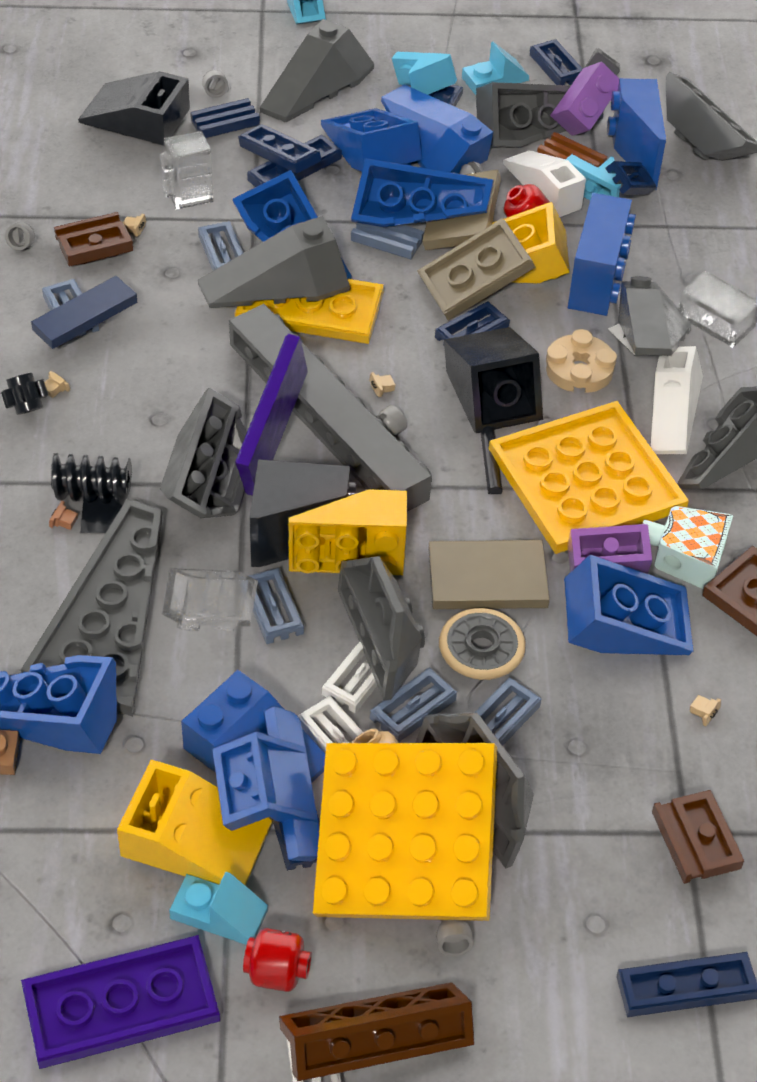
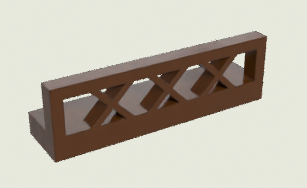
M452 982L279 1016L280 1030L290 1042L292 1073L297 1081L474 1045L472 1001Z

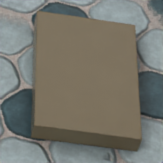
M499 170L464 174L494 180L487 213L427 221L422 240L425 250L456 247L492 225L501 182Z
M504 218L420 268L417 272L449 321L534 269L535 265Z
M542 540L429 541L428 552L433 609L548 608L550 599Z

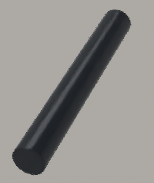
M481 408L483 423L491 422L490 408ZM486 426L480 434L488 494H502L500 468L489 450V441L496 439L495 430L492 426Z

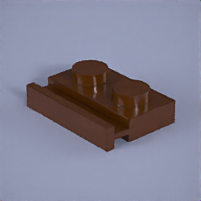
M118 212L54 227L55 238L59 242L60 249L69 267L133 251V241L123 221L120 220Z
M711 790L674 798L671 800V803L663 805L660 802L654 803L652 814L684 884L690 883L691 879L701 877V879H706L742 869L744 859Z

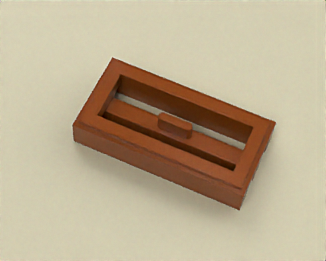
M556 132L551 134V139L547 138L544 141V145L541 144L537 149L538 153L561 159H567L573 154L596 167L601 166L608 157Z

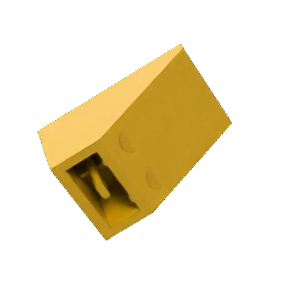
M368 489L289 517V571L340 573L341 561L380 556L392 575H403L407 528V491Z
M151 759L117 828L120 856L181 876L189 874L216 884H220L224 873L229 872L246 886L271 828L272 819L267 817L231 831L223 826L218 787L191 771Z

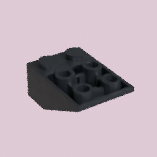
M158 71L105 83L79 117L78 121L81 124L165 146L190 110L188 78Z

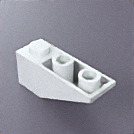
M530 150L503 160L506 168L522 185L534 184L542 191L546 198L553 203L559 217L582 209L586 178L568 160Z
M696 346L678 347L672 356H659L655 372L651 448L655 454H687L703 379Z

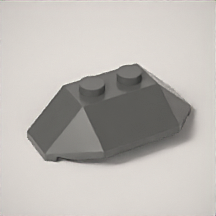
M672 72L667 74V121L676 128L674 133L686 142L690 141L694 145L693 151L706 160L709 157L727 160L757 153V141L688 78Z
M211 388L204 392L179 432L160 486V490L169 500L200 518L235 515L244 492L235 463L247 433L240 420L242 417L239 405Z
M380 556L341 561L338 592L358 640L362 643L363 652L384 701L391 700L417 666L420 648H423L425 645L423 628L420 624H416L412 615L410 599L404 597L398 582Z
M478 713L431 714L425 716L416 743H495L497 746L493 852L505 869L511 867L524 840L534 797L524 774Z

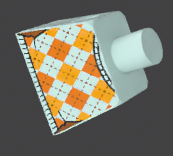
M675 506L671 508L666 525L644 519L642 524H648L650 545L658 547L655 567L660 571L704 589L705 585L716 576L733 515Z

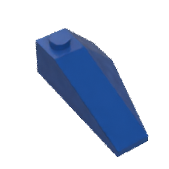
M402 85L381 97V102L387 112L418 122L422 160L417 162L421 168L459 174L462 166L474 161L481 164L488 160L493 131L471 113L407 85Z
M365 158L351 221L388 227L487 213L494 180Z
M291 170L232 199L247 228L263 242L292 225L318 217ZM342 260L347 279H352L351 273Z
M76 655L66 657L64 664L45 667L43 663L30 665V671L13 675H9L6 671L0 672V730L19 731V736L22 739L65 751L102 753L117 721L116 662L113 657Z

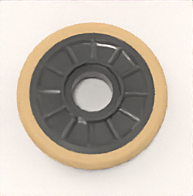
M474 608L454 615L445 623L439 637V648L446 663L456 672L473 679L491 680L509 674L520 664L525 653V638L520 627L507 615L492 609ZM476 638H486L492 642L493 646L489 649H478L472 644V641Z

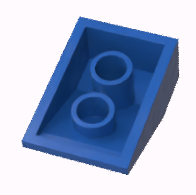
M619 78L618 90L612 91L611 110H614L613 117H608L607 135L612 136L614 149L625 162H641L657 187L666 144L657 79Z
M378 108L321 120V127L332 142L342 150V155L351 168L361 172L365 158L411 166V162L422 160L419 127L416 121Z
M589 555L564 578L569 643L599 653L690 655L694 652L686 587L593 555Z
M237 670L181 721L183 749L215 772L213 748L254 732L268 735L264 710L272 707L284 708L269 691ZM302 729L311 783H313L324 772L325 753Z

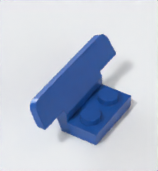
M272 707L264 710L268 735L254 732L212 749L223 826L233 831L271 817L275 821L282 822L288 860L311 862L318 857L319 823L301 721L291 711Z

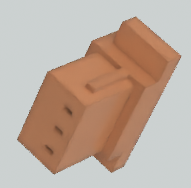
M61 501L51 515L49 527L61 526L71 530L78 519V513L66 509L65 502Z

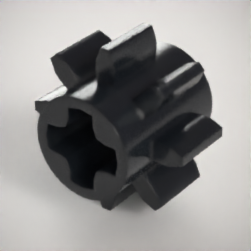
M26 373L6 380L9 389L2 390L3 392H1L6 409L15 407L17 415L43 408L41 399L48 396L44 379L35 381L33 373Z

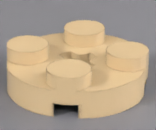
M578 329L572 335L558 338L548 347L546 372L549 379L564 390L573 392L574 387L586 388L585 393L596 392L611 382L617 355L604 341L593 337L591 332ZM575 361H583V362L587 363V365H586V364H583V363L574 364V362H575Z

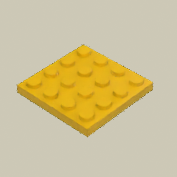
M618 401L489 441V450L499 468L555 554L568 550V539L571 529L642 524L644 519L653 522L668 517L671 508L675 506L688 507V498Z
M326 743L313 914L316 917L490 921L497 746L495 743Z

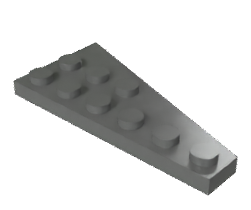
M130 499L125 501L21 668V673L30 671V665L43 663L45 667L64 664L66 657L76 655L113 657L116 662L117 712L133 717L162 524L161 509Z

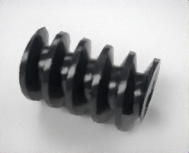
M54 453L51 464V488L57 500H65L69 492L71 500L77 502L80 501L84 493L85 500L88 503H93L99 493L100 501L103 504H108L113 495L117 505L125 503L130 492L132 479L130 458L125 468H121L118 457H114L110 467H106L103 456H99L95 466H91L88 455H84L80 465H76L73 454H69L66 463L61 464L59 454Z

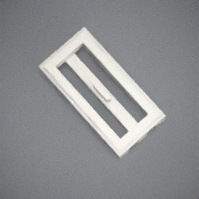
M361 642L355 646L322 687L323 696L326 698L329 696L334 697L337 704L341 706L344 703L347 704L349 710L353 713L359 710L377 687L375 678L371 673L357 692L352 695L354 690L371 671L367 660L361 664L355 675L343 689L338 687L364 656Z
M331 696L298 715L302 729L324 753H326V743H333L327 735L335 743L349 742L345 739L344 734L322 713L326 710L352 740L363 733ZM312 718H313V719L319 724V726L327 733V735L318 727V725L312 720Z

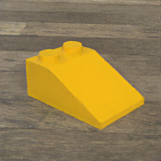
M552 202L504 218L535 265L534 269L512 281V283H541L570 273L566 229Z

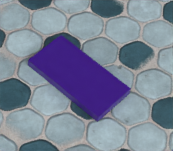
M289 333L285 336L235 461L246 494L253 496L258 459H274L308 373L300 336Z
M199 935L21 980L39 1069L220 1022V1013Z

